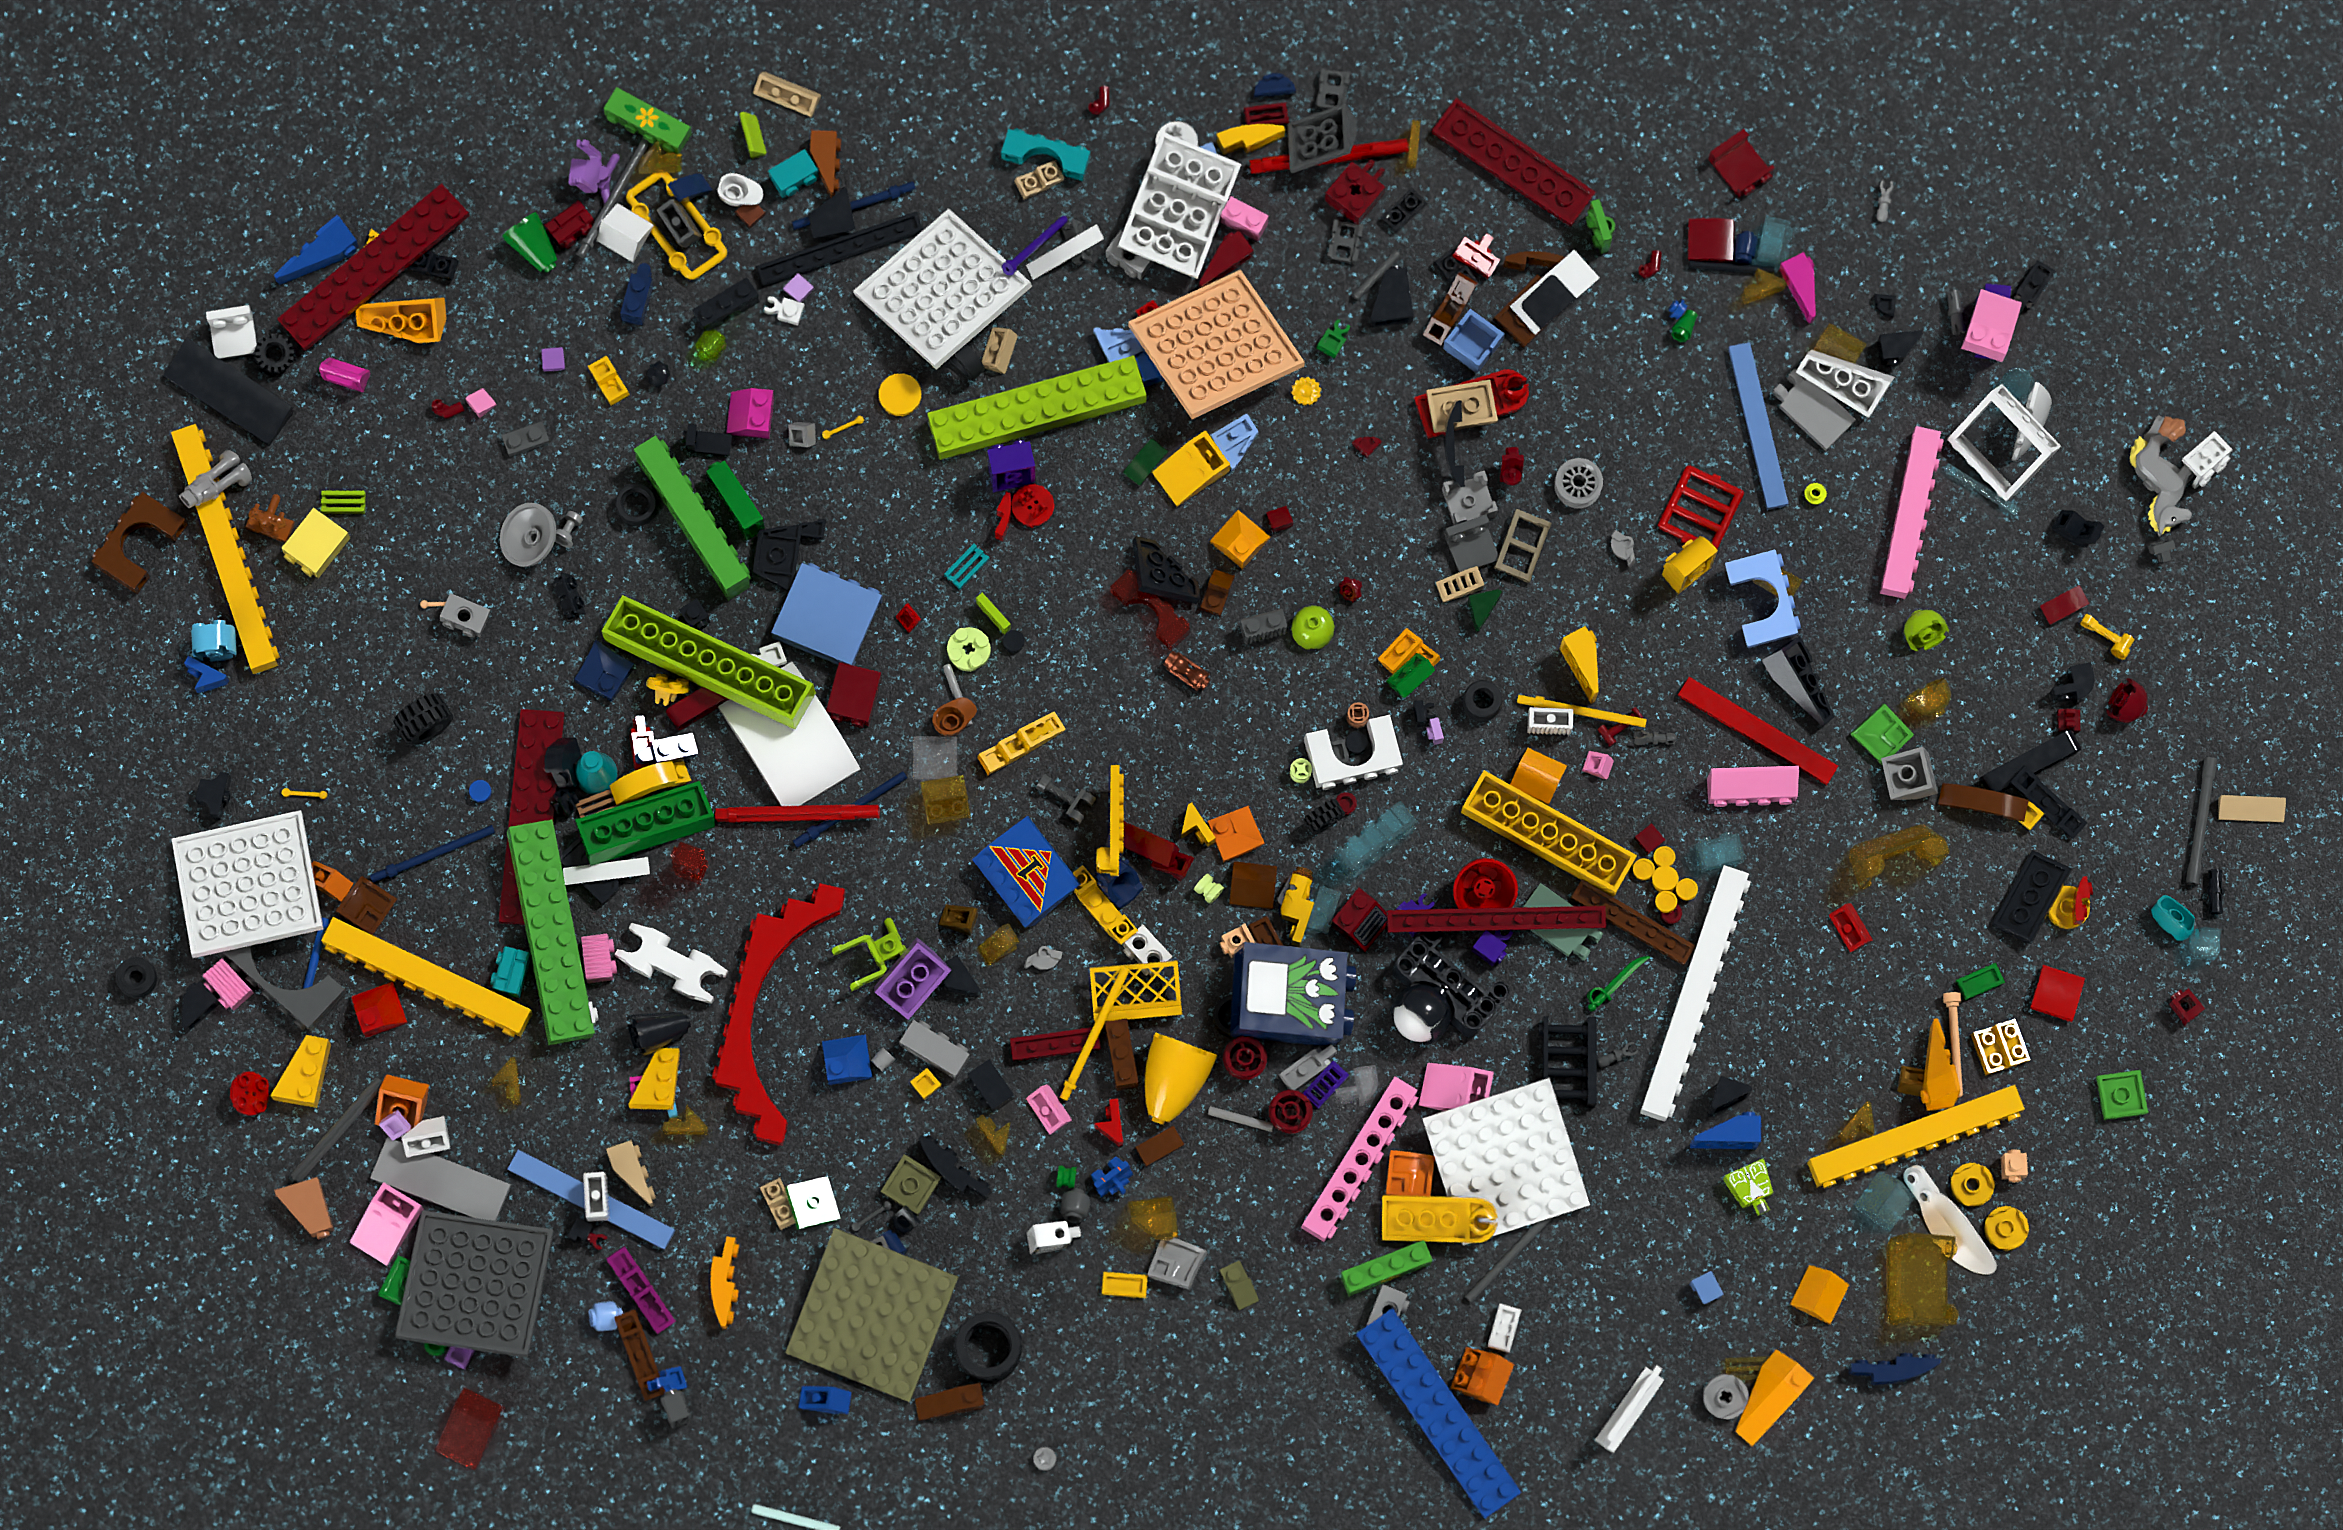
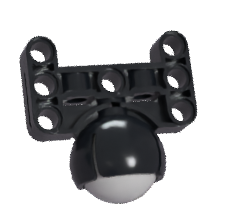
M1442 931L1421 932L1398 957L1392 968V974L1395 979L1407 987L1395 997L1391 1004L1390 1012L1394 1017L1395 1025L1398 1031L1407 1039L1419 1043L1425 1042L1426 1045L1438 1041L1448 1030L1450 1021L1464 1036L1474 1037L1502 1007L1510 994L1509 986L1503 981L1493 983L1485 991L1439 953L1436 947L1442 939ZM1427 935L1432 936L1435 941L1429 940ZM1413 950L1419 951L1421 956L1414 954ZM1399 965L1406 966L1408 970H1402ZM1447 978L1453 979L1455 984L1449 983ZM1494 991L1501 993L1502 997L1496 996ZM1481 1006L1486 1007L1489 1012L1483 1011ZM1467 1021L1473 1022L1476 1027L1469 1026Z

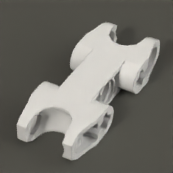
M631 923L629 929L643 941L642 946L633 953L617 949L615 957L628 965L633 971L645 977L651 978L656 969L676 979L672 989L689 999L708 1004L713 1003L714 997L701 988V981L710 974L726 978L728 970L716 963L710 956L694 949L687 958L667 948L671 940L667 935L653 928Z

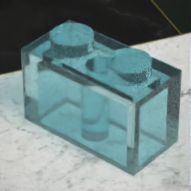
M1770 216L1765 217L1757 252V263L1780 267L1781 263L1788 259L1790 249L1786 248L1787 241H1791L1793 229L1790 228L1791 221Z
M1726 832L1719 835L1720 838L1711 840V837H1706L1698 840L1699 843H1696L1694 850L1701 873L1723 868L1724 865L1732 866L1744 862L1745 855L1738 833L1732 835V832Z

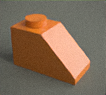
M313 861L312 869L316 888L342 902L354 883L337 870Z

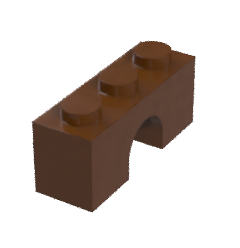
M1127 1018L1105 1022V1030L1111 1054L1116 1091L1138 1087V1077Z

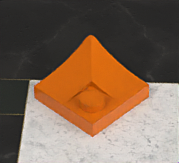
M1249 806L1208 821L1209 828L1216 837L1215 843L1223 863L1265 844Z
M1390 1150L1386 1195L1431 1196L1435 1156Z

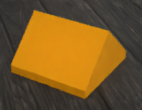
M1527 748L1510 785L1549 805L1567 765Z
M1809 1265L1790 1305L1830 1325L1849 1284L1832 1271Z

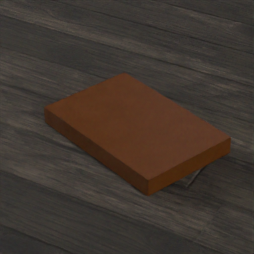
M1538 274L1493 318V321L1523 348L1555 319L1553 318L1538 333L1534 334L1510 307L1542 279Z

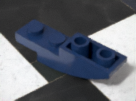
M1900 1353L1899 1356L1894 1358L1893 1365H1890V1361H1877V1364H1868V1360H1855V1363H1851L1849 1366V1375L1871 1376V1385L1895 1384L1917 1378L1931 1371L1941 1363V1358H1935L1933 1354H1922L1921 1358L1913 1357L1911 1353Z

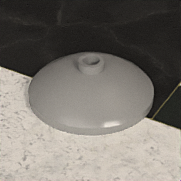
M525 503L513 509L506 517L500 532V546L506 559L521 567H530L540 563L549 554L555 542L556 524L553 515L546 507L537 503Z

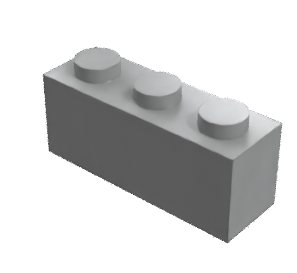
M913 1020L900 1040V1046L956 1080L970 1059V1054L967 1053L968 1049L959 1043L956 1045L949 1042L950 1038L941 1032L934 1033L930 1030L931 1026L921 1020L919 1022Z

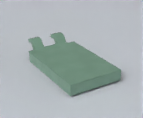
M1540 883L1523 907H1571L1573 905ZM1596 928L1529 929L1569 957L1573 952L1584 961L1591 952L1588 948L1581 945L1585 938L1589 937L1595 943H1598L1603 935Z

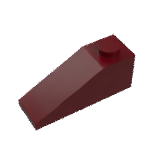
M1240 231L1236 233L1231 232L1222 239L1223 242H1221L1199 282V289L1225 277L1253 258L1254 250Z

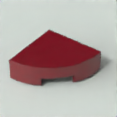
M1359 437L1352 442V445L1366 458H1369L1382 444V441L1376 437Z

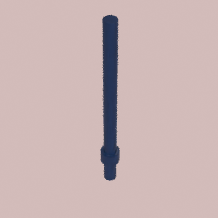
M912 181L900 186L893 185L888 187V190L850 202L851 210L888 198H898L900 194L915 190L914 182ZM808 216L792 221L794 230L810 225Z
M902 771L851 804L866 805L906 780L907 776ZM824 820L816 826L812 825L806 829L807 832L792 841L796 848H798L810 839L815 840L820 836V833L841 820Z
M490 825L398 864H389L385 866V869L371 874V880L374 883L387 877H395L401 871L494 834V828Z

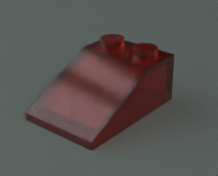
M463 1387L435 1451L476 1470L506 1409L504 1406Z

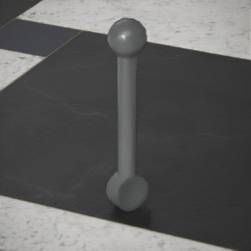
M889 1201L884 1202L881 1208L859 1223H853L852 1230L858 1232L862 1225L885 1209L889 1210L892 1204Z

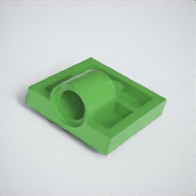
M1600 199L1591 201L1590 208L1587 210L1586 222L1588 228H1592L1594 236H1592L1594 247L1599 248V252L1602 254L1609 252L1615 230V222L1610 217H1605Z

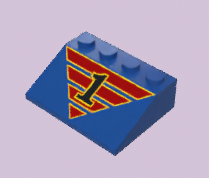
M1028 816L986 846L972 859L1025 928L1036 925L1081 885Z

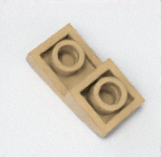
M1052 161L1037 167L1031 173L1017 177L1014 182L1023 199H1027L1057 185L1064 180V177L1056 161Z
M778 1178L760 1187L780 1230L794 1224L795 1220L781 1179Z

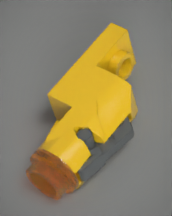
M1297 867L1292 872V876L1287 880L1277 899L1281 906L1282 919L1297 924V926H1292L1289 935L1290 938H1293L1291 945L1297 947L1301 945L1314 907V902L1306 900L1309 899L1310 886L1314 879L1312 877L1313 872L1303 867Z

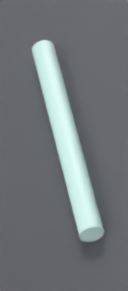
M756 1504L752 1508V1513L816 1530H840L841 1528L840 1526Z

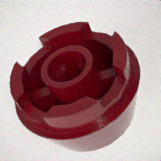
M1238 1037L1226 1046L1223 1053V1063L1226 1070L1235 1078L1242 1080L1253 1079L1264 1070L1267 1063V1053L1264 1046L1258 1040L1251 1037Z
M1282 1091L1272 1099L1269 1105L1270 1120L1282 1132H1300L1311 1122L1313 1115L1312 1104L1308 1097L1299 1091Z

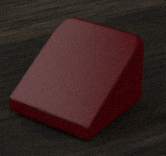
M1286 506L1266 512L1273 533L1293 526V519Z

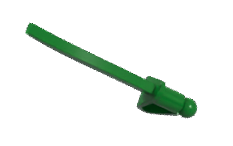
M1650 956L1640 957L1629 963L1604 989L1600 987L1590 989L1587 993V1000L1590 1003L1588 1005L1589 1011H1595L1596 1007H1599L1606 999L1611 1001L1610 995L1640 965L1650 959ZM1595 990L1600 992L1593 1000L1592 993Z

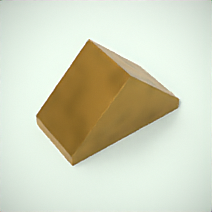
M946 904L939 925L971 936L978 917V909Z

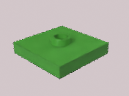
M2141 1070L2096 1077L2104 1120L2148 1114Z

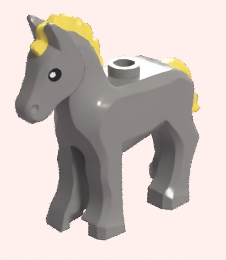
M2160 415L2155 418L2151 429L2144 435L2143 439L2139 436L2135 440V447H2131L2130 462L2134 466L2137 475L2144 481V486L2150 491L2154 490L2158 493L2149 507L2151 509L2148 512V520H2150V525L2154 528V531H2157L2158 537H2161L2165 531L2170 532L2171 527L2191 519L2192 513L2188 509L2176 507V504L2181 499L2187 483L2195 476L2186 464L2179 470L2175 465L2159 456L2161 446L2170 440L2168 437L2158 433L2164 420Z

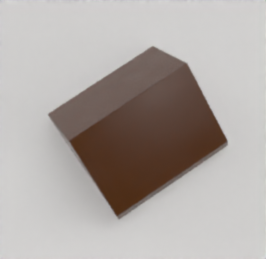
M1234 861L1229 905L1273 909L1277 866Z

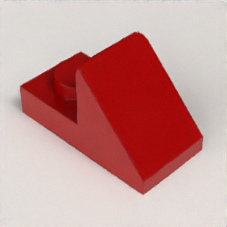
M1110 1099L1109 1106H1105L1106 1118L1111 1119V1121L1094 1123V1128L1117 1146H1123L1118 1099Z

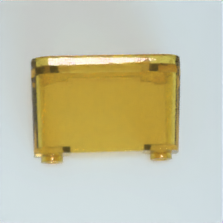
M1919 824L1854 845L1850 850L1849 859L1860 889L1870 887L1872 885V877L1882 873L1885 867L1884 859L1915 850L1918 860L1926 859L1931 862L1932 867L1943 864L1950 853L1945 839L1928 825Z
M1908 1232L1890 1238L1887 1244L1888 1320L1891 1325H1957L1958 1310L1953 1304H1948L1947 1261L1951 1260L1957 1253L1955 1236Z

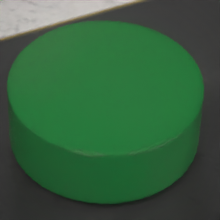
M424 1343L426 1351L432 1356H440L447 1350V1346Z

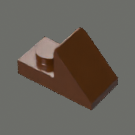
M1214 569L1200 610L1221 616L1235 576Z

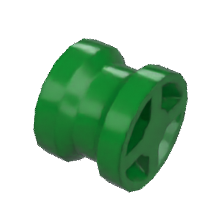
M1059 1165L1056 1187L1068 1186L1070 1189H1074L1077 1167L1065 1168L1064 1165Z

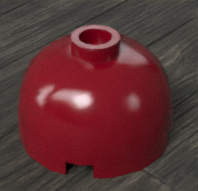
M2127 678L2125 679L2128 681L2126 684L2120 683L2113 691L2108 702L2112 706L2110 710L2107 709L2108 716L2124 723H2130L2139 717H2143L2148 710V695L2144 687L2138 682Z

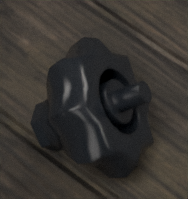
M660 360L650 364L646 373L649 383L657 388L667 384L668 378L671 375L668 365L663 364Z

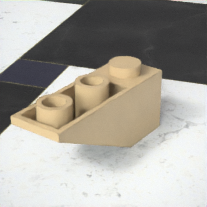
M632 1140L607 1148L606 1150L614 1173L650 1207L654 1206L652 1200L656 1199L652 1186L647 1187L645 1179L649 1178L645 1165L640 1166L638 1158H641L642 1155L638 1145L633 1146Z

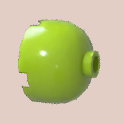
M1312 605L1304 607L1297 612L1293 618L1291 630L1294 640L1305 649H1321L1331 641L1335 626L1333 618L1327 610L1320 606Z
M1917 610L1913 612L1904 626L1905 638L1910 648L1914 651H1919L1917 648L1923 646L1924 650L1937 646L1946 638L1944 633L1946 631L1949 632L1943 617L1933 610Z

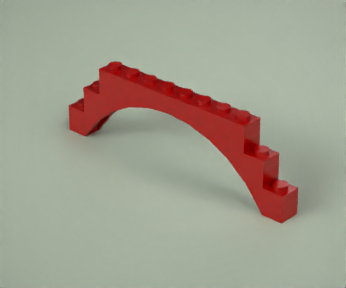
M819 883L818 889L814 888L811 901L814 904L788 898L787 904L783 903L780 916L784 917L783 919L757 913L756 919L751 921L750 932L753 933L751 940L747 939L744 952L747 953L746 961H741L739 973L742 974L741 981L735 984L734 994L737 996L735 1003L731 1002L728 1015L731 1016L730 1024H726L723 1037H726L724 1045H720L718 1058H721L719 1067L715 1066L712 1079H716V1086L740 1091L739 1094L735 1093L733 1106L736 1107V1113L760 1118V1121L756 1120L753 1130L758 1141L783 1146L788 1127L787 1120L767 1096L757 1075L752 1056L751 1026L758 994L763 981L775 961L792 942L812 927L841 914L846 894L843 888Z

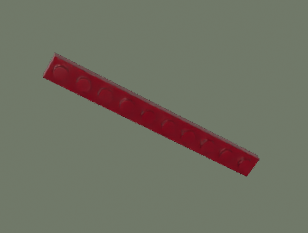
M1606 906L1387 910V932L1606 928Z

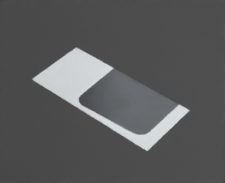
M1573 250L1510 307L1536 334L1596 282L1599 277L1580 255Z

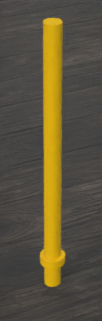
M1121 967L1068 1080L1064 1081L1065 1087L1060 1098L1068 1101L1072 1090L1076 1089L1077 1085L1075 1084L1130 971L1129 968Z

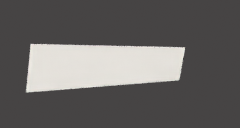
M1096 224L1026 266L1034 280L1104 238Z
M648 857L599 863L592 866L583 865L563 868L565 885L647 875L650 874Z

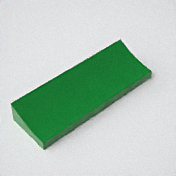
M700 781L575 819V824L590 866L715 827L714 814Z

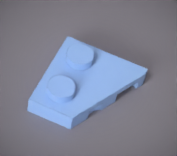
M1245 414L1210 435L1230 463L1231 471L1236 469L1257 436L1258 430L1248 414Z

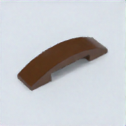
M1525 251L1506 256L1503 267L1524 271L1527 263L1554 268L1565 257L1549 252Z
M1942 783L1938 805L1957 809L1965 808L2024 822L2029 800L1987 789Z
M634 1309L615 1316L617 1327L645 1401L664 1394V1387L652 1391L649 1390L647 1382L659 1378L660 1375L636 1310Z

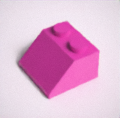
M749 388L731 392L726 434L769 439L774 403L773 390Z

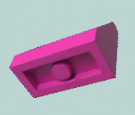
M330 357L323 361L319 367L323 380L360 392H364L370 376L369 370Z

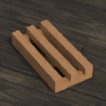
M611 789L579 801L580 803L575 804L580 818L585 817V813L615 802L614 797L589 807L581 808L613 795ZM614 805V806L609 807V808H607V809H611V808H614V807H617V806H620V805Z

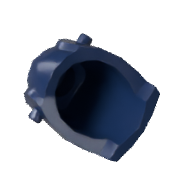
M1119 857V876H1110V873H1099L1097 871L1095 876L1103 892L1121 909L1138 896L1143 890V885L1140 883L1137 872L1128 865L1129 860L1125 859L1123 861Z

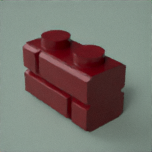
M578 200L544 226L546 232L557 246L563 249L564 247L570 248L577 241L576 238L580 235H588L595 221Z

